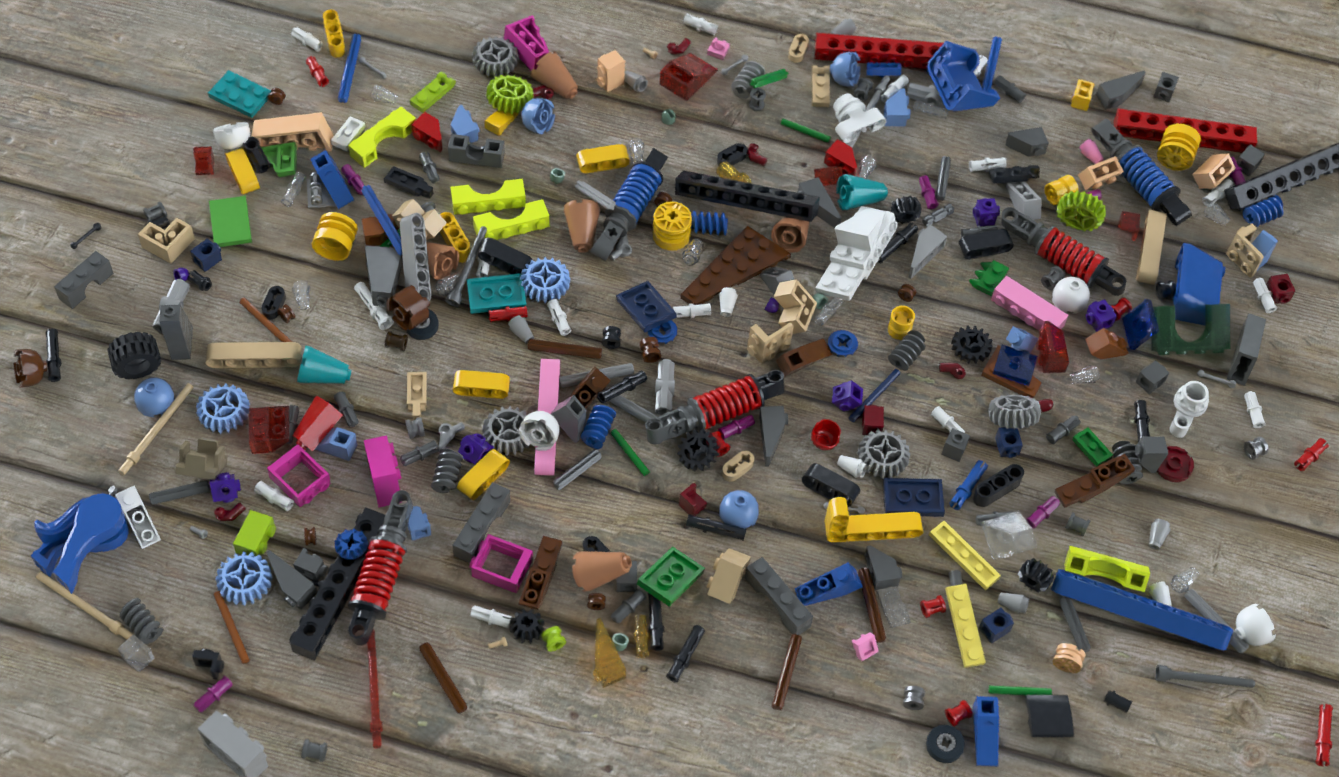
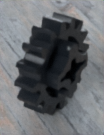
M967 325L966 330L961 327L959 332H955L951 344H953L951 349L955 351V356H961V361L967 359L969 364L973 360L977 364L978 360L984 362L985 357H989L993 345H991L993 340L988 339L989 333L984 334L983 328L977 330V326H974L973 329H970L969 325Z
M693 429V434L687 432V438H681L683 444L677 446L681 449V451L677 452V455L681 457L679 461L687 469L691 468L695 472L697 468L703 471L704 466L711 468L709 463H716L714 456H719V453L716 451V449L720 448L716 443L718 440L709 431L706 432L704 429H701L700 432Z

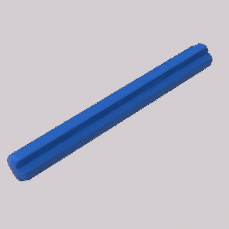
M353 34L351 37L338 94V101L340 103L348 101L361 43L360 34Z
M995 36L992 40L982 84L984 92L992 87L1002 42L1001 37Z
M370 185L363 186L361 192L398 255L401 256L402 245L398 231Z

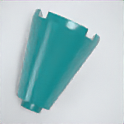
M843 174V176L839 177L836 186V194H839L840 198L837 199V203L841 210H850L881 202L887 197L888 189L884 183Z
M305 345L297 382L345 384V380H350L352 370L348 369V364L311 346Z

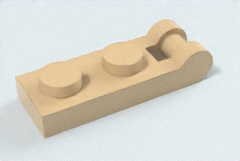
M812 65V107H829L830 66H824L823 68L818 67V65Z

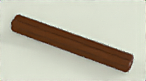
M529 339L527 345L529 350L596 359L602 357V348L536 339Z
M860 568L858 576L863 586L862 592L876 643H882L885 641L886 635L870 571L868 568Z
M791 635L772 702L773 709H783L802 641L800 635Z
M425 642L420 645V652L457 713L465 712L467 704L430 643Z

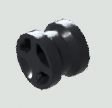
M1169 280L1167 283L1163 281L1157 282L1156 294L1158 299L1163 300L1166 297L1173 299L1176 293L1175 282L1173 280Z
M615 326L605 327L603 329L602 345L608 349L618 348L621 344L620 328Z

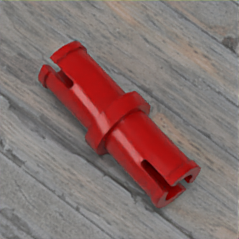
M309 56L305 62L310 69L311 76L316 79L320 87L321 85L322 87L326 86L329 80L324 74V68L319 65L314 56Z
M526 306L516 308L505 307V309L488 311L490 322L502 320L509 322L518 315L522 318L528 317Z
M1319 438L1310 448H1306L1304 454L1294 462V465L1297 466L1296 468L1304 471L1312 462L1317 461L1319 455L1329 447L1328 443H1326L1327 441Z

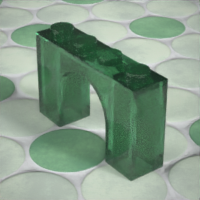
M1205 304L1206 323L1204 332L1198 339L1192 342L1184 341L1176 331L1175 306H1151V351L1158 352V355H1169V351H1176V354H1188V351L1194 350V354H1205L1206 350H1212V353H1224V349H1231L1230 304Z

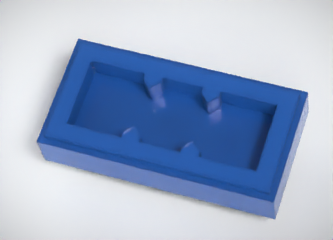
M867 63L866 72L867 75H877L879 77L901 76V63Z

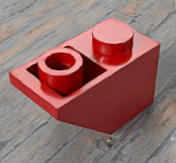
M424 112L411 124L412 136L416 140L427 144L431 149L441 152L442 139L439 120Z
M837 139L826 151L824 164L840 172L842 175L855 176L857 165L853 149Z

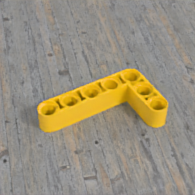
M836 497L828 503L824 522L827 541L832 543L916 538L923 534L921 516L918 512L849 516L847 500L845 498Z

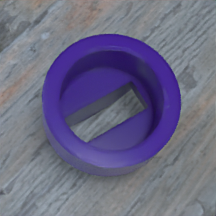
M181 267L173 271L175 280L182 279L187 281L188 276H190L186 268Z
M771 297L764 310L769 313H776L780 304Z

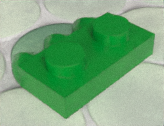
M995 260L992 262H981L980 264L984 270L975 271L979 279L969 280L975 289L991 297L994 289L1009 271V267Z

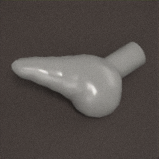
M627 234L624 237H620L616 250L609 255L612 261L619 256L627 257L632 253V247L628 243Z
M462 422L451 426L449 423H443L439 427V451L448 445L454 438L455 433L465 430Z

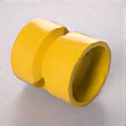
M1065 175L1046 184L1044 187L1045 196L1052 205H1057L1065 193L1069 194L1070 191L1074 193L1077 190L1079 191L1078 184L1071 175Z
M900 305L892 310L888 324V333L892 338L903 340L904 336L912 330L915 313L910 307Z

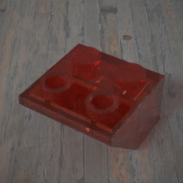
M1045 321L1043 328H1040L1039 339L1036 342V350H1039L1040 353L1039 365L1042 366L1043 373H1065L1069 365L1064 332L1050 321Z
M289 406L249 408V445L252 454L272 453L289 442Z

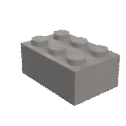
M216 710L198 728L204 746L240 777H258L268 767L267 755L263 752L264 747L257 740L252 741L248 738L249 734L241 726L237 728L233 725L234 721L226 713L222 715Z

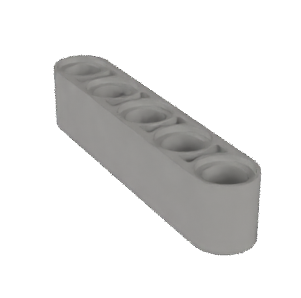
M414 213L400 220L405 288L413 285L422 297H426L430 301L431 286L425 222L421 214Z

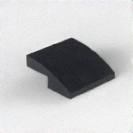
M1026 695L1025 702L1029 714L1028 725L1031 737H1074L1073 719L1068 695Z

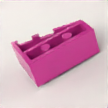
M533 15L506 25L504 40L509 39L510 43L517 47L519 58L531 71L533 68L536 70L538 67L536 63L549 53L544 38L539 33L540 29L534 22L535 18Z
M386 435L363 440L378 508L389 506L394 493L400 491L398 480L401 479V473L399 468H395L398 467L396 455H392L395 454L393 442L389 443Z

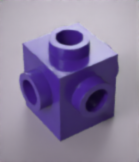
M995 198L977 200L976 206L973 207V217L976 220L977 226L995 225L997 217L1000 215V207L996 205Z
M1105 299L1091 303L1085 315L1087 322L1092 325L1096 332L1103 328L1108 329L1112 327L1117 317L1112 306Z
M852 380L833 387L832 403L842 411H849L862 405L863 388Z
M476 433L466 435L461 440L458 452L463 456L464 460L476 465L493 449V446L485 441L484 436Z
M229 472L220 473L215 480L210 479L213 502L222 501L223 503L234 501V498H238V491H241L239 479L235 480L234 474H229Z

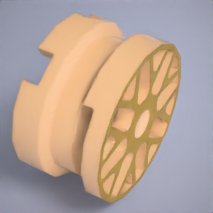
M1059 644L1053 664L1065 672H1080L1085 652L1082 649L1080 651L1077 650V646L1072 644Z

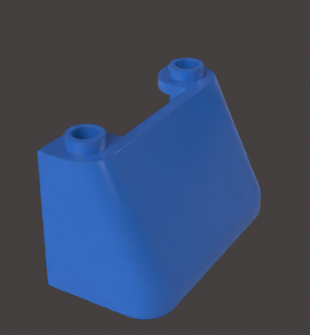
M945 41L927 65L928 72L947 110L955 112L994 106L1000 99L998 92L994 89L984 92L974 73V70L980 63L977 51L949 41Z
M1183 243L1175 260V268L1178 270L1176 293L1173 298L1174 307L1170 310L1169 319L1214 327L1216 321H1219L1221 318L1222 310H1219L1221 281L1226 267L1223 266V262L1192 244Z

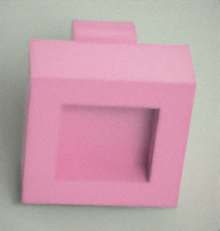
M715 37L708 49L707 55L723 60L730 44L726 43L725 40H717Z
M871 632L866 635H860L861 638L858 640H852L857 658L861 661L879 652L875 636Z

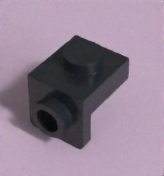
M210 649L194 650L192 658L195 666L211 668L212 678L218 680L219 673H222L224 669V661H222L220 653L213 652Z

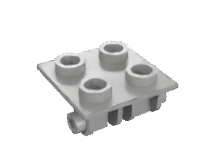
M316 171L312 172L310 179H307L308 209L335 207L336 204Z

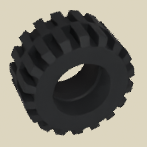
M145 332L123 334L119 338H115L107 349L112 371L119 378L128 380L143 378L152 374L161 365V357L156 339L151 334L148 335Z

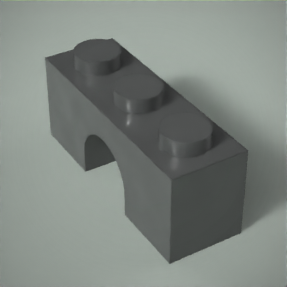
M451 134L448 145L449 161L502 168L505 144L502 140L486 139L485 146L479 147L470 143L469 136Z
M97 251L91 254L54 286L59 300L71 309L77 306L86 298L85 289L91 281L101 285L113 274L110 261Z

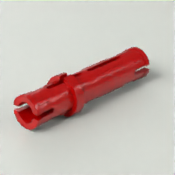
M1323 704L1319 705L1318 738L1315 741L1317 748L1315 762L1319 766H1324V762L1325 766L1330 765V749L1333 747L1331 741L1333 707L1329 704H1325V709Z

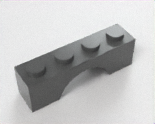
M492 482L453 543L454 557L470 564L472 558L478 555L479 544L484 540L490 525L497 517L503 515L511 502L509 489Z
M763 557L746 567V581L757 593L765 594L772 601L780 614L782 623L791 634L800 635L811 627L813 615Z

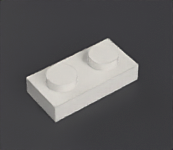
M350 116L331 139V144L344 151H348V145L354 139H357L366 128L365 123Z

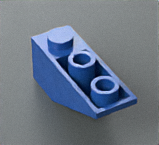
M326 150L310 159L338 209L354 201L337 165Z
M846 563L794 589L798 599L804 606L845 596L863 586L857 570L851 564Z
M977 696L972 706L976 766H998V697Z

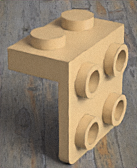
M1253 224L1247 227L1243 226L1236 232L1226 253L1229 259L1250 278L1255 275L1263 260V255L1250 243L1257 230Z
M789 323L770 336L757 324L750 327L747 345L749 354L762 364L767 360H772L780 351H786L791 345L794 325Z

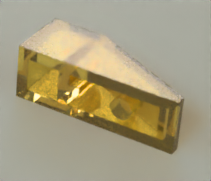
M601 618L596 619L595 667L592 672L596 682L600 681L604 688L626 679V668Z

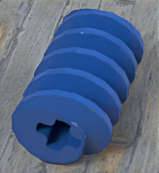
M1275 195L1244 208L1243 217L1246 222L1258 227L1266 222L1277 219V217H1282L1283 202L1279 196Z
M696 211L692 212L691 230L693 228L695 234L698 233L699 229H701L702 234H705L708 229L710 235H712L714 230H716L717 235L720 234L721 230H723L724 236L727 235L728 217L726 218L725 213H722L719 218L717 212L714 213L713 217H711L710 212H707L705 217L703 211H700L698 216Z
M605 405L593 407L592 413H590L584 431L581 434L582 441L594 449L603 447V443L609 433L608 430H610L611 424H613V418L616 416V412Z

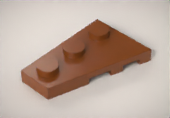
M999 345L981 376L1007 389L1032 398L1035 397L1041 386V382Z

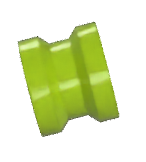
M559 626L548 628L541 634L542 640L547 643L546 648L549 652L559 650L566 644V639L561 636Z

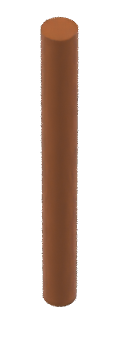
M246 298L240 300L239 303L281 342H292Z
M216 591L213 594L239 658L242 664H246L250 661L224 597L221 596L220 591Z

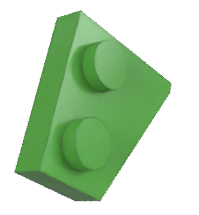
M295 142L261 147L278 177L296 175L297 146Z

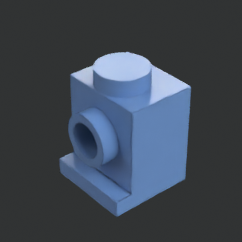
M1013 326L1006 340L1012 343L1011 347L1030 355L1038 338L1026 330Z
M418 506L413 507L408 523L412 540L431 535V527L426 513L422 514L421 508Z

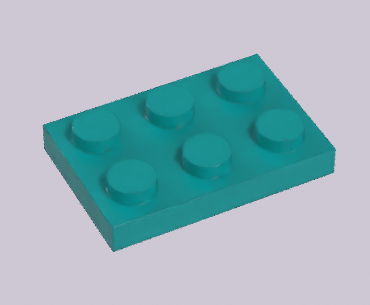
M228 70L208 92V97L253 118L269 100L268 95L271 93V90Z
M522 274L467 279L470 313H483L489 310L505 309V307H527L524 286H521L523 280H520Z

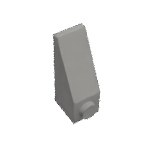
M1025 182L1004 183L1017 211L1033 220L1041 219L1042 199Z
M931 224L926 229H921L917 235L918 241L908 276L910 279L945 247L947 236Z

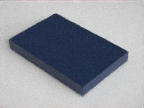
M645 281L616 295V300L644 333L677 318L673 308L649 281Z
M883 478L885 513L918 512L920 516L944 517L942 479Z

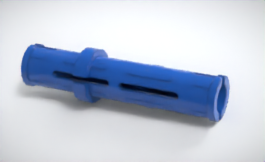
M978 460L963 484L959 485L956 489L957 493L949 502L951 507L957 502L954 507L955 510H960L965 500L970 498L973 488L985 470H987L988 465L986 463L980 468L984 461Z

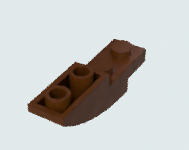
M1123 454L1090 469L1089 474L1056 488L1055 494L1064 508L1079 501L1083 503L1122 481L1133 473L1135 468L1126 454Z
M547 536L542 537L533 566L530 568L519 605L539 610L557 566L562 540Z

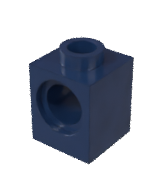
M208 238L190 250L193 262L204 272L222 260L220 246L216 242L212 243Z
M998 428L995 440L1000 457L1013 458L1019 455L1023 444L1018 428Z
M999 608L982 619L979 629L992 644L1008 634L1014 622L1009 613ZM994 623L1001 624V627L996 626Z

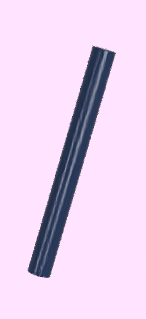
M894 369L848 419L854 423L863 414L864 406L871 405L901 374L900 371Z

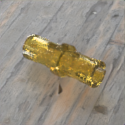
M640 614V619H638V615L633 617L635 627L633 639L636 641V656L643 658V653L645 657L649 656L648 639L650 637L649 632H647V618L645 615Z

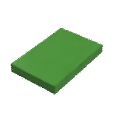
M246 196L209 201L214 242L220 247L252 243Z

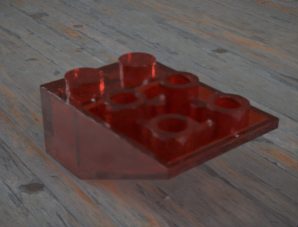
M688 53L671 60L660 70L659 85L688 101L718 69L694 54Z

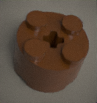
M413 285L404 288L387 300L388 312L392 311L394 316L391 318L402 330H411L429 318L428 307L430 303L426 297H422Z

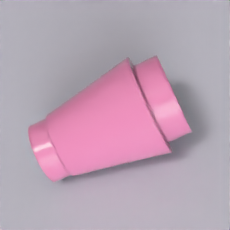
M1088 139L1079 147L1081 153L1092 163L1097 164L1104 161L1095 141Z

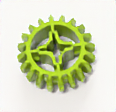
M508 74L507 76L500 75V77L490 80L486 90V97L489 105H492L493 109L497 108L498 112L504 111V113L510 112L511 114L516 112L519 114L526 103L533 99V89L531 84L527 83V80H522L521 77L517 78L515 75L509 76Z
M1078 190L1075 193L1070 191L1069 194L1065 193L1059 200L1057 217L1060 218V222L1065 223L1066 226L1083 230L1084 232L1086 230L1093 231V229H1098L1104 222L1106 209L1103 201L1098 200V196L1094 197L1092 193L1087 194L1085 191L1083 193Z

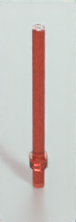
M372 630L367 643L372 720L370 722V732L373 738V748L378 749L382 747L381 732L383 731V724L380 721L375 630Z

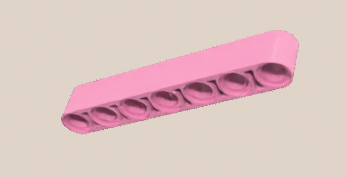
M541 359L538 411L551 414L558 405L560 359ZM556 442L551 449L546 451L535 449L534 475L554 476Z

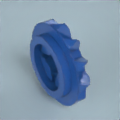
M670 320L649 330L648 335L657 338L658 343L667 344L677 336V326ZM660 327L665 331V335L659 332Z
M838 330L830 335L828 347H830L831 353L834 352L837 356L844 355L846 358L847 355H853L857 350L858 340L851 332ZM839 343H846V347L843 345L839 346Z
M355 528L353 530L345 529L343 533H338V537L335 540L337 554L345 559L360 557L368 546L367 537H365L362 531H356ZM353 538L356 544H352L349 550L348 543L346 542H350V539Z

